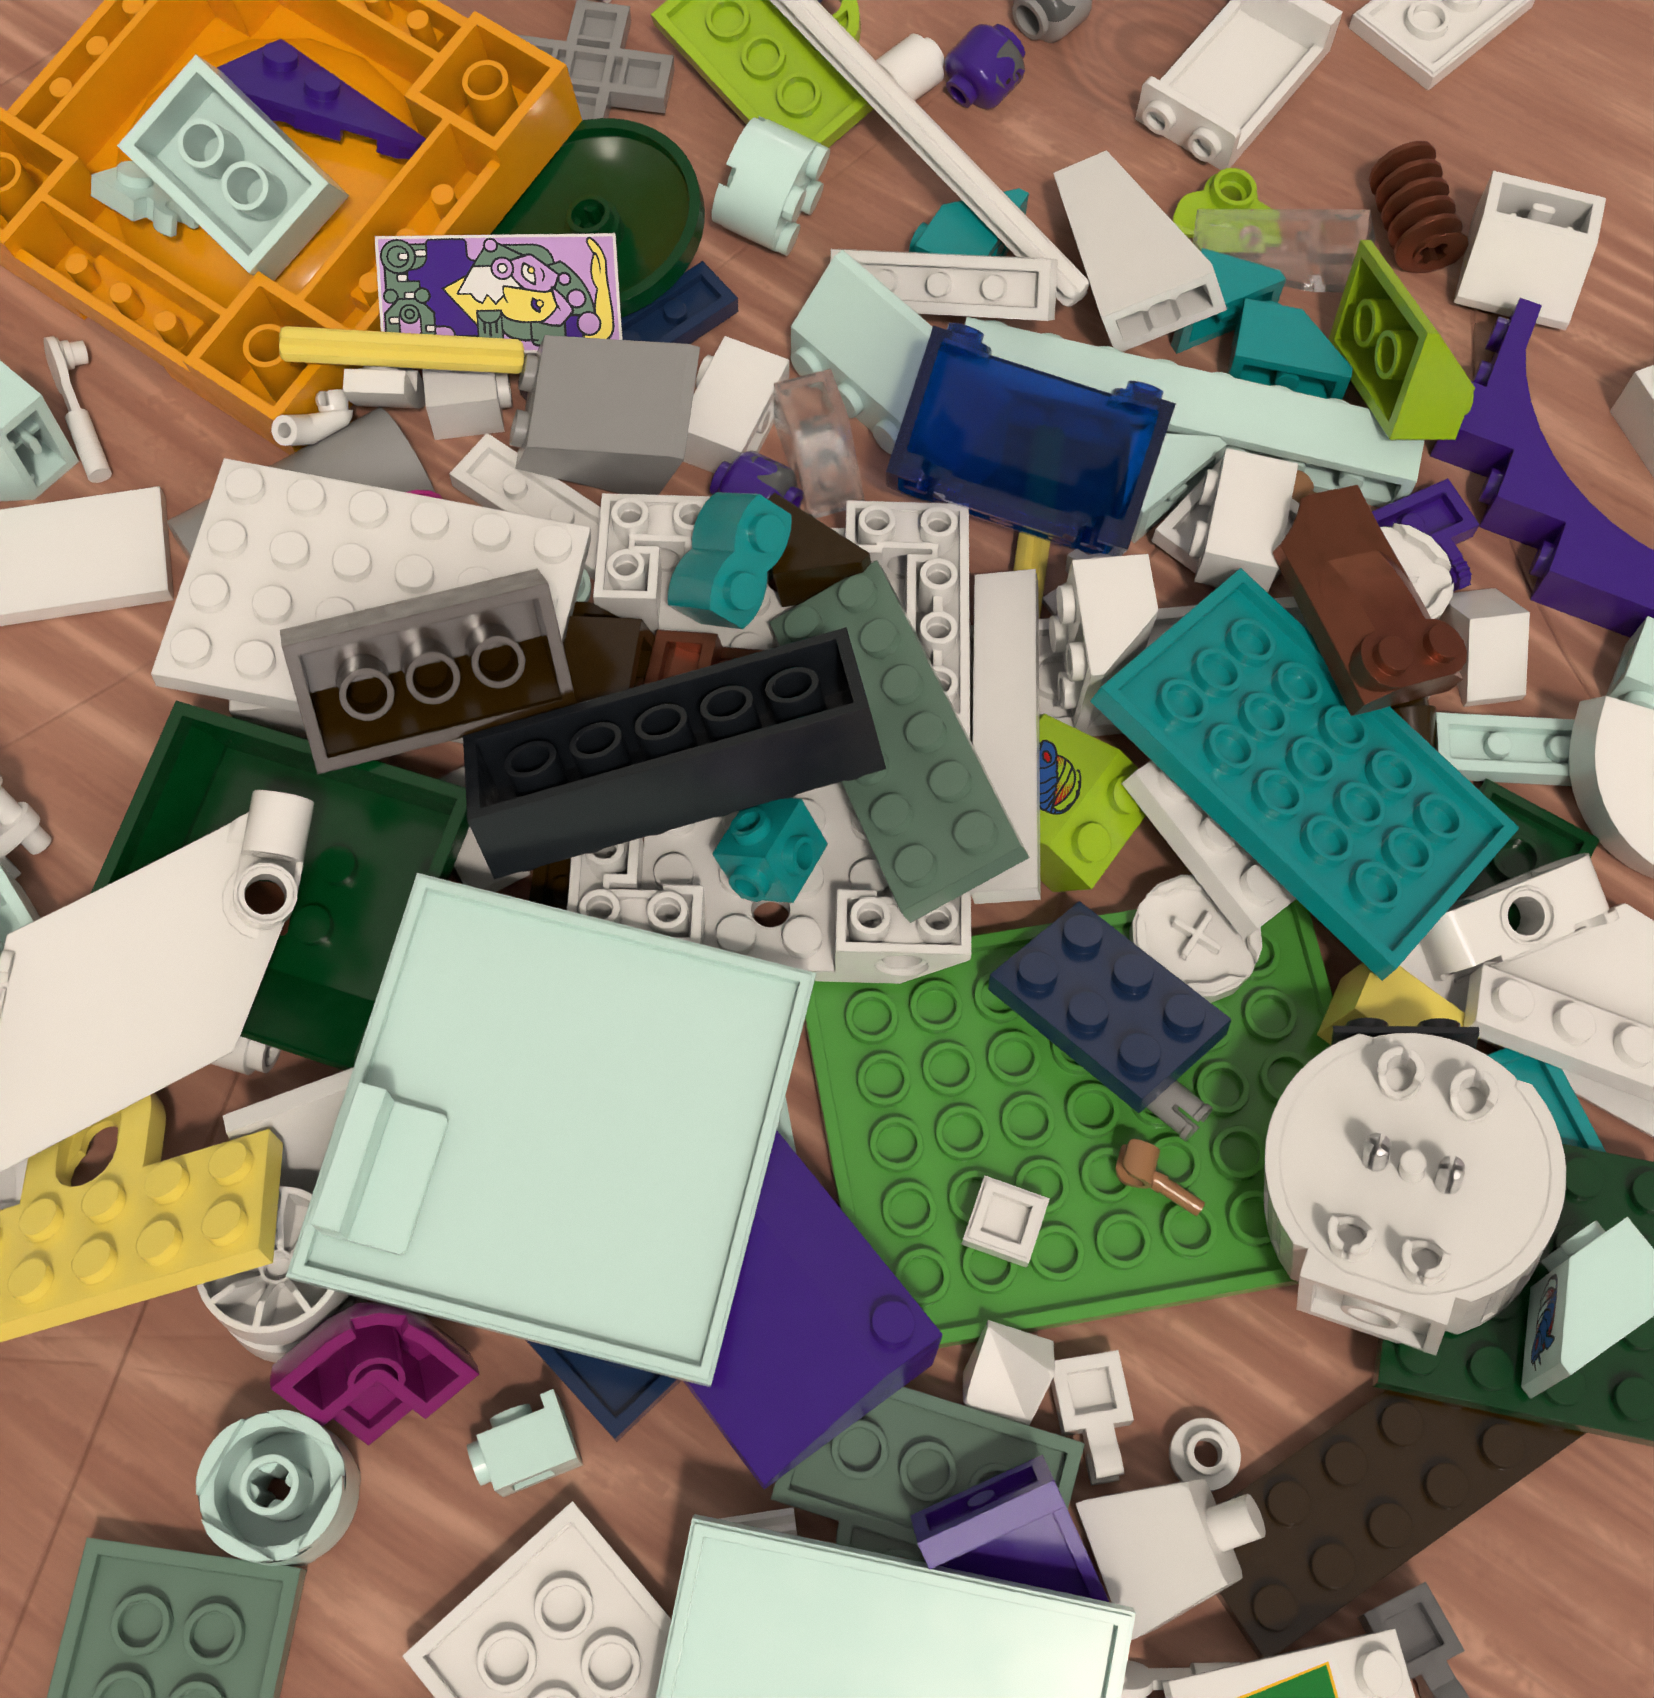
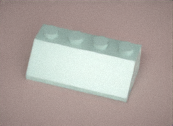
M841 250L833 257L791 325L792 365L804 380L811 383L815 381L831 395L834 404L845 416L849 418L855 417L873 433L876 442L883 450L892 455H899L908 463L926 488L931 491H939L954 504L1002 463L1014 396L844 250Z

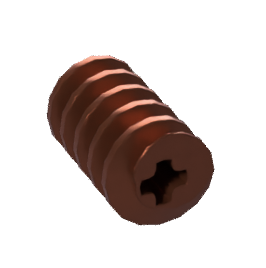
M1413 141L1390 150L1374 165L1368 179L1371 192L1375 195L1377 209L1381 213L1384 229L1388 231L1387 236L1390 246L1394 249L1396 263L1401 269L1411 273H1430L1444 269L1457 262L1465 254L1469 245L1468 237L1461 233L1463 229L1461 218L1455 215L1456 205L1454 199L1448 196L1450 193L1449 185L1446 180L1441 178L1443 171L1441 163L1435 160L1437 157L1435 147L1428 141Z

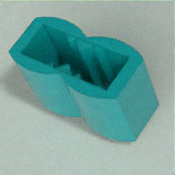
M722 492L713 494L703 505L696 519L692 535V549L682 557L673 572L668 589V605L700 624L744 629L754 619L762 605L767 588V572L778 562L787 546L791 532V514L760 494Z

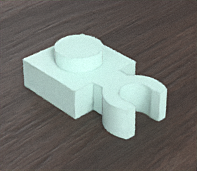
M124 161L119 163L117 167L91 175V196L133 222L148 218L153 221L155 230L169 237L176 236L177 222L184 223L192 229L199 228V224L133 161Z

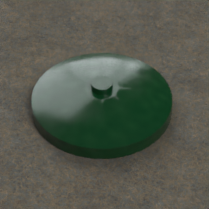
M616 118L587 119L581 121L490 235L615 233L620 312L622 318L654 302L667 292L684 274L698 250L705 224L704 198L691 162L679 146L666 135L647 125L630 120Z

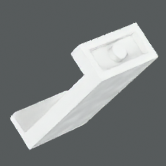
M1230 0L1160 80L1150 76L1142 86L1135 120L1147 126L1152 132L1166 137L1191 152L1199 160L1208 162L1219 170L1231 168L1328 54L1343 12L1323 0Z

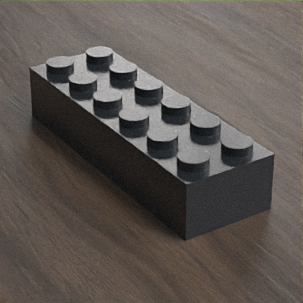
M847 627L463 736L467 821L494 879L518 872L531 871L540 866L582 854L595 853L604 848L639 838L660 835L671 829L714 817H724L739 810L778 799H788L803 792L842 781L855 780L864 775L886 769Z

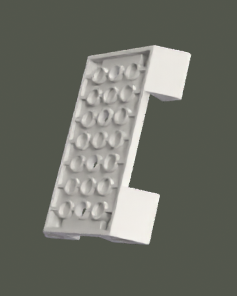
M602 493L593 594L595 605L620 618L642 619L655 636L657 630L718 634L723 647L768 650L780 646L769 622L798 605L782 607L778 592L771 589L768 584L758 613L744 629L700 624L668 605V589L671 577L682 557L692 549V535L696 519L703 505L711 496ZM847 500L845 528L831 529L869 552L871 563L877 560L885 571L970 739L969 504ZM773 567L767 572V583L774 578ZM842 782L803 792L793 797L802 799L828 843L794 903L764 900L753 902L741 899L731 888L729 879L712 853L739 811L724 817H714L671 829L660 835L644 837V845L643 838L604 848L595 853L582 854L571 858L567 911L816 973L815 981L900 984L971 959V890L910 923L900 912ZM774 902L784 906L789 913V917L779 926L765 927L757 923L752 914L761 904Z

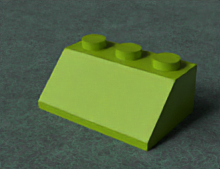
M1360 240L1328 340L1353 368L1352 383L1390 440H1456L1464 416L1471 410L1475 387L1441 335L1371 240Z

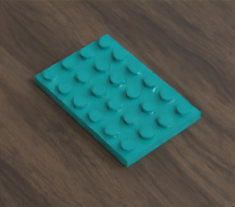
M1242 568L1237 570L1102 685L1090 700L1099 711L1382 981L1400 966L1519 829L1507 815L1390 706L1351 716L1312 634Z

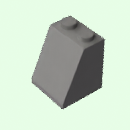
M545 335L535 356L525 355L523 369L520 372L518 389L526 391L528 394L525 411L516 410L510 432L509 445L519 447L515 469L620 494L659 495L684 461L700 347L681 343Z

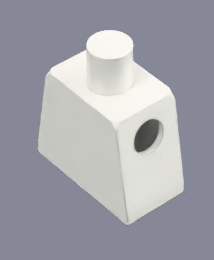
M1204 1478L1109 1494L1075 1503L1111 1603L1133 1607L1136 1612L1131 1640L1162 1627L1243 1578L1242 1570L1234 1548L1264 1538L1266 1535L1262 1515L1251 1495L1245 1494L1216 1505L1210 1487Z

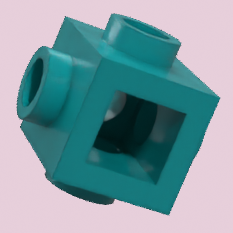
M801 798L778 799L739 810L712 855L729 879L731 888L741 899L753 902L764 900L794 903L828 843Z

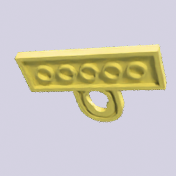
M153 1093L29 1157L20 1204L0 1210V1342L272 1264L283 1143L270 1129H266L161 1161L166 1113L162 1101ZM107 1127H118L116 1150L113 1159L106 1169L92 1181L81 1186L71 1187L74 1170L86 1156L87 1148L92 1138Z

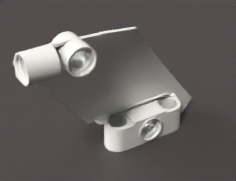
M255 790L252 793L249 812L236 818L231 823L61 909L7 934L4 950L0 957V1172L234 1052L284 922L291 916L297 901L315 804L312 800L283 792ZM258 880H270L281 887L285 896V903L275 913L264 915L256 913L248 907L245 901L244 893L246 889Z
M1589 853L1577 854L1554 861L1455 901L1400 964L1407 972L1447 1001L1456 1005L1464 1013L1466 1010L1470 975L1484 964L1654 1028V920L1626 903L1609 908ZM1512 902L1518 907L1521 916L1520 925L1516 931L1512 929L1508 921V910ZM1481 1039L1498 1050H1502L1505 1048L1503 1046ZM1562 1069L1576 1096L1654 1138V1103Z

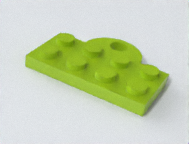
M667 0L651 13L655 27L746 125L752 118H759L760 116L829 148L874 109L770 0ZM839 0L841 6L832 16L859 43L861 21L857 0Z

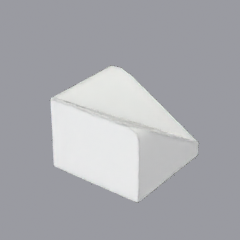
M988 1320L963 1371L964 1404L970 1408L1029 1426L1055 1374L1053 1341Z

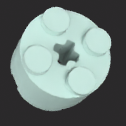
M760 116L759 118H752L740 134L726 163L732 169L727 186L720 183L718 185L712 207V221L772 251L788 256L800 231V224L795 222L801 212L811 215L821 197L824 183L818 181L827 164L830 148L769 119H764Z
M281 1409L260 1413L247 1419L242 1418L219 1433L206 1450L199 1465L196 1476V1495H198L202 1515L201 1521L212 1541L221 1549L237 1558L257 1564L294 1567L307 1565L315 1561L341 1539L356 1512L361 1478L359 1468L351 1452L338 1436L303 1414ZM274 1478L285 1480V1483L291 1487L284 1501L275 1499V1495L267 1490Z

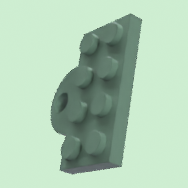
M902 1387L779 1478L775 1483L771 1500L839 1521L836 1535V1544L926 1563L917 1544L910 1515L1042 1454L1068 1509L1085 1443Z

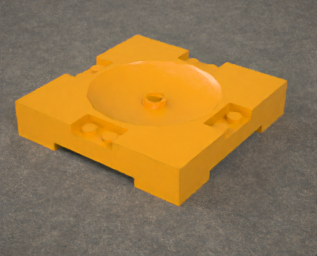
M104 0L7 111L0 107V265L81 319L86 320L89 317L162 365L171 378L291 455L308 445L283 446L278 444L271 432L272 423L276 417L280 415L319 413L315 400L316 394L319 391L343 389L344 369L363 368V366L286 362L281 359L279 354V333L281 328L292 326L381 332L375 236L490 235L582 121L567 65L480 13L474 11L467 18L438 0ZM279 39L295 47L298 51L330 73L336 75L343 82L426 138L410 159H397L377 153V140L344 130L341 141H337L294 128L286 122L273 121L349 195L275 281L259 271L255 275L249 274L200 225L199 228L192 229L184 223L177 222L176 236L169 237L155 230L153 221L148 218L133 222L91 196V175L117 167L121 162L132 161L117 145L195 54L217 68ZM348 401L349 409L353 405L350 401Z

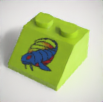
M1045 713L1040 714V879L1052 892L1092 889L1146 816L1122 785L1138 768L1120 749Z

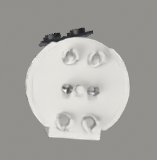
M1378 1018L1353 1019L1348 1021L1346 1026H1333L1331 1047L1310 1060L1288 1084L1273 1112L1266 1138L1264 1212L1267 1230L1276 1255L1289 1277L1299 1282L1296 1310L1396 1344L1403 1343L1436 1356L1445 1331L1458 1335L1482 1325L1504 1310L1521 1293L1530 1280L1543 1250L1546 1249L1556 1228L1562 1211L1566 1190L1565 1154L1556 1123L1547 1105L1533 1085L1517 1080L1501 1064L1475 1049L1479 1037V1027H1461L1458 1021L1446 1018L1424 1020L1418 1023L1417 1026H1389L1386 1021Z

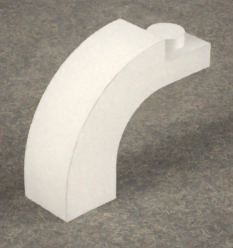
M1609 696L1580 701L1573 724L1569 748V772L1577 806L1591 832L1600 840L1599 842L1606 850L1629 868L1654 879V710Z

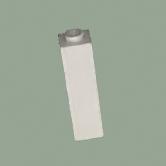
M1107 150L1053 173L1101 319L1113 348L1123 352L1227 310L1212 263Z

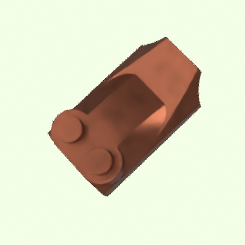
M1353 485L1319 492L1300 499L1297 516L1291 529L1272 553L1350 715L1355 716L1447 692L1460 683L1463 678L1459 671L1463 668L1467 658L1464 640L1448 623L1430 617L1410 578L1379 527L1359 486Z

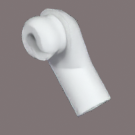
M343 389L319 391L315 397L319 413L280 415L276 417L271 429L275 441L283 446L314 445L347 427L352 419L353 410L348 409L349 400L344 395Z

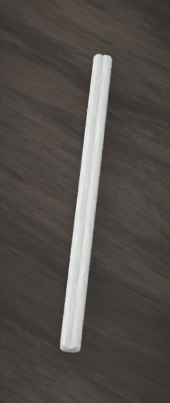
M770 0L1016 257L1058 259L1056 298L1064 306L1072 307L1084 298L1090 285L1089 280L817 0Z

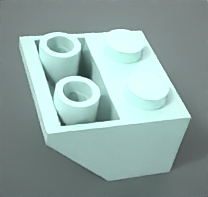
M0 361V502L35 500L76 465L79 460L43 396Z

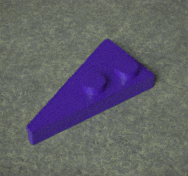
M282 39L268 43L257 50L217 67L272 121L286 122L294 128L337 141H341L344 130L377 140V153L397 159H410L426 140L425 137Z

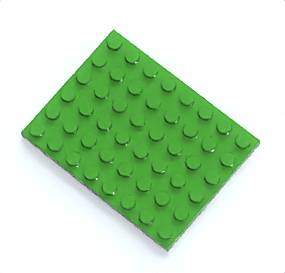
M1297 899L1261 926L1262 950L1251 976L1234 994L1211 1003L1231 1018V1023L1227 1035L1177 1079L1179 1083L1201 1101L1213 1107L1205 1122L1201 1120L1197 1122L1179 1107L1180 1112L1200 1127L1186 1142L1179 1137L1178 1133L1147 1108L1137 1113L988 990L990 974L1052 923L971 936V959L969 961L900 984L814 982L805 1017V1026L838 1206L943 1334L939 1348L978 1342L988 1320L1028 1333L1299 1284L1298 1281L1292 1280L1279 1261L1267 1230L1264 1212L1266 1138L1273 1112L1288 1084L1310 1060L1331 1047L1317 1033L1333 995L1310 912ZM1137 909L1098 915L1130 940L1129 929ZM1131 1139H1138L1158 1147L1160 1155L1155 1171L1168 1176L1169 1179L1204 1201L1205 1205L1201 1212L1194 1216L1161 1193H1156L1150 1188H1136L1120 1182L1115 1168L1121 1146L1127 1145ZM984 1175L1050 1198L1029 1264L1026 1268L961 1245Z

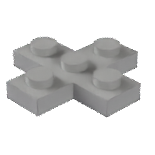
M576 0L566 41L517 35L567 65L582 120L609 118L611 106L657 113L666 112L675 72L674 55L625 49L631 25L630 6Z

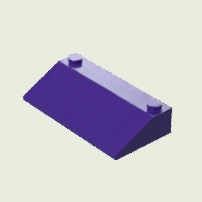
M776 1131L712 1385L707 1387L683 1381L763 1489L773 1484L931 1367L943 1336L778 1131Z

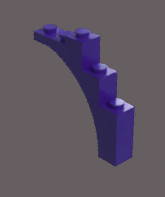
M1519 298L1510 318L1506 319L1498 316L1492 328L1485 350L1494 352L1490 363L1483 360L1480 362L1471 381L1475 387L1473 404L1469 413L1464 416L1456 440H1436L1430 457L1487 477L1478 498L1479 502L1487 504L1479 527L1538 549L1529 569L1530 575L1538 577L1530 598L1531 601L1631 638L1647 616L1654 618V550L1635 540L1591 504L1569 479L1553 455L1540 429L1531 402L1526 376V347L1542 305Z

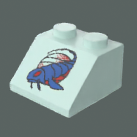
M1628 1217L1608 1231H1605L1597 1220L1592 1222L1541 1261L1549 1274L1530 1288L1521 1387L1530 1399L1572 1375L1654 1316V1249Z

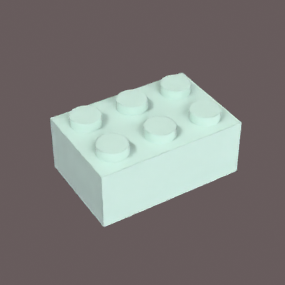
M196 54L117 145L249 274L255 275L259 271L273 281L349 197L326 172L222 71Z

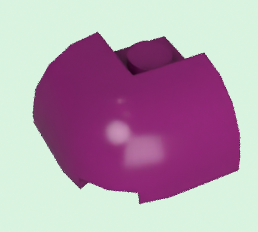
M379 1302L356 1303L327 1319L273 1364L270 1387L271 1390L322 1427L331 1419H334L369 1446L412 1409L424 1419H427L479 1375V1370L470 1352L423 1314Z

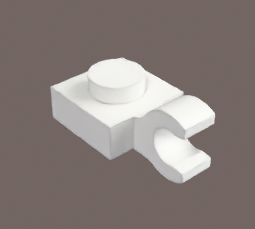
M1119 1350L1055 1360V1374L1051 1381V1387L1061 1435L1064 1437L1083 1434L1085 1461L1091 1486L1119 1481V1476L1124 1475V1467L1114 1428L1129 1426L1134 1421Z

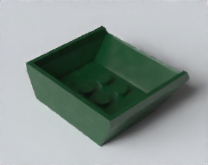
M176 700L91 893L189 845L248 813L252 793L255 790L283 792L312 800L315 803L297 901L291 913L288 931L284 936L279 935L240 1036L344 1071L353 1068L417 873L449 880L470 827L467 821L466 788L375 760L317 774L308 740ZM258 880V881H263V882L275 883V882H272V881H270V880Z

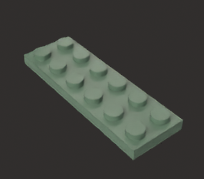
M877 560L872 562L863 573L844 578L769 622L780 646L847 627L886 769L864 775L855 780L842 781V784L900 912L910 923L1030 858L897 594Z

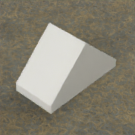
M1496 588L1453 593L1451 600L1439 620L1448 623L1459 633L1464 640L1467 650L1466 663L1459 671L1463 680L1457 684L1463 707L1522 700L1526 695L1530 612Z

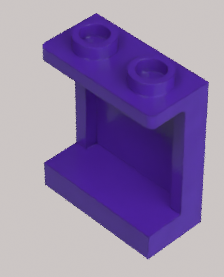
M1043 1454L910 1515L917 1544L929 1570L942 1566L1109 1602Z

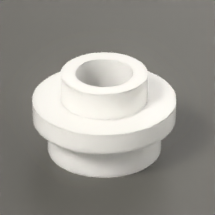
M1197 1418L1185 1423L1175 1432L1169 1446V1460L1175 1475L1181 1482L1204 1478L1210 1490L1215 1491L1229 1484L1236 1476L1240 1467L1241 1452L1235 1435L1228 1427L1214 1419ZM1207 1441L1216 1448L1218 1459L1213 1467H1205L1196 1460L1194 1448L1197 1442Z

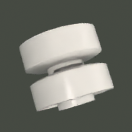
M287 1186L279 1187L273 1263L197 1285L201 1299L206 1307L237 1341L255 1356L274 1363L327 1319L356 1303L368 1301V1299L297 1282L286 1277L312 1194L305 1190Z

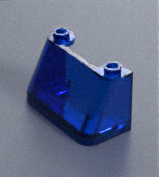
M949 323L946 330L933 325L886 470L887 487L924 502L952 503L967 508L971 517L1073 550L1079 549L1089 555L1102 553L1113 557L1122 556L1129 548L1176 403L1162 399L1164 392L1161 389L1139 381H1128L1126 389L1115 388L1110 393L993 356L991 348L982 343L984 334L970 326Z

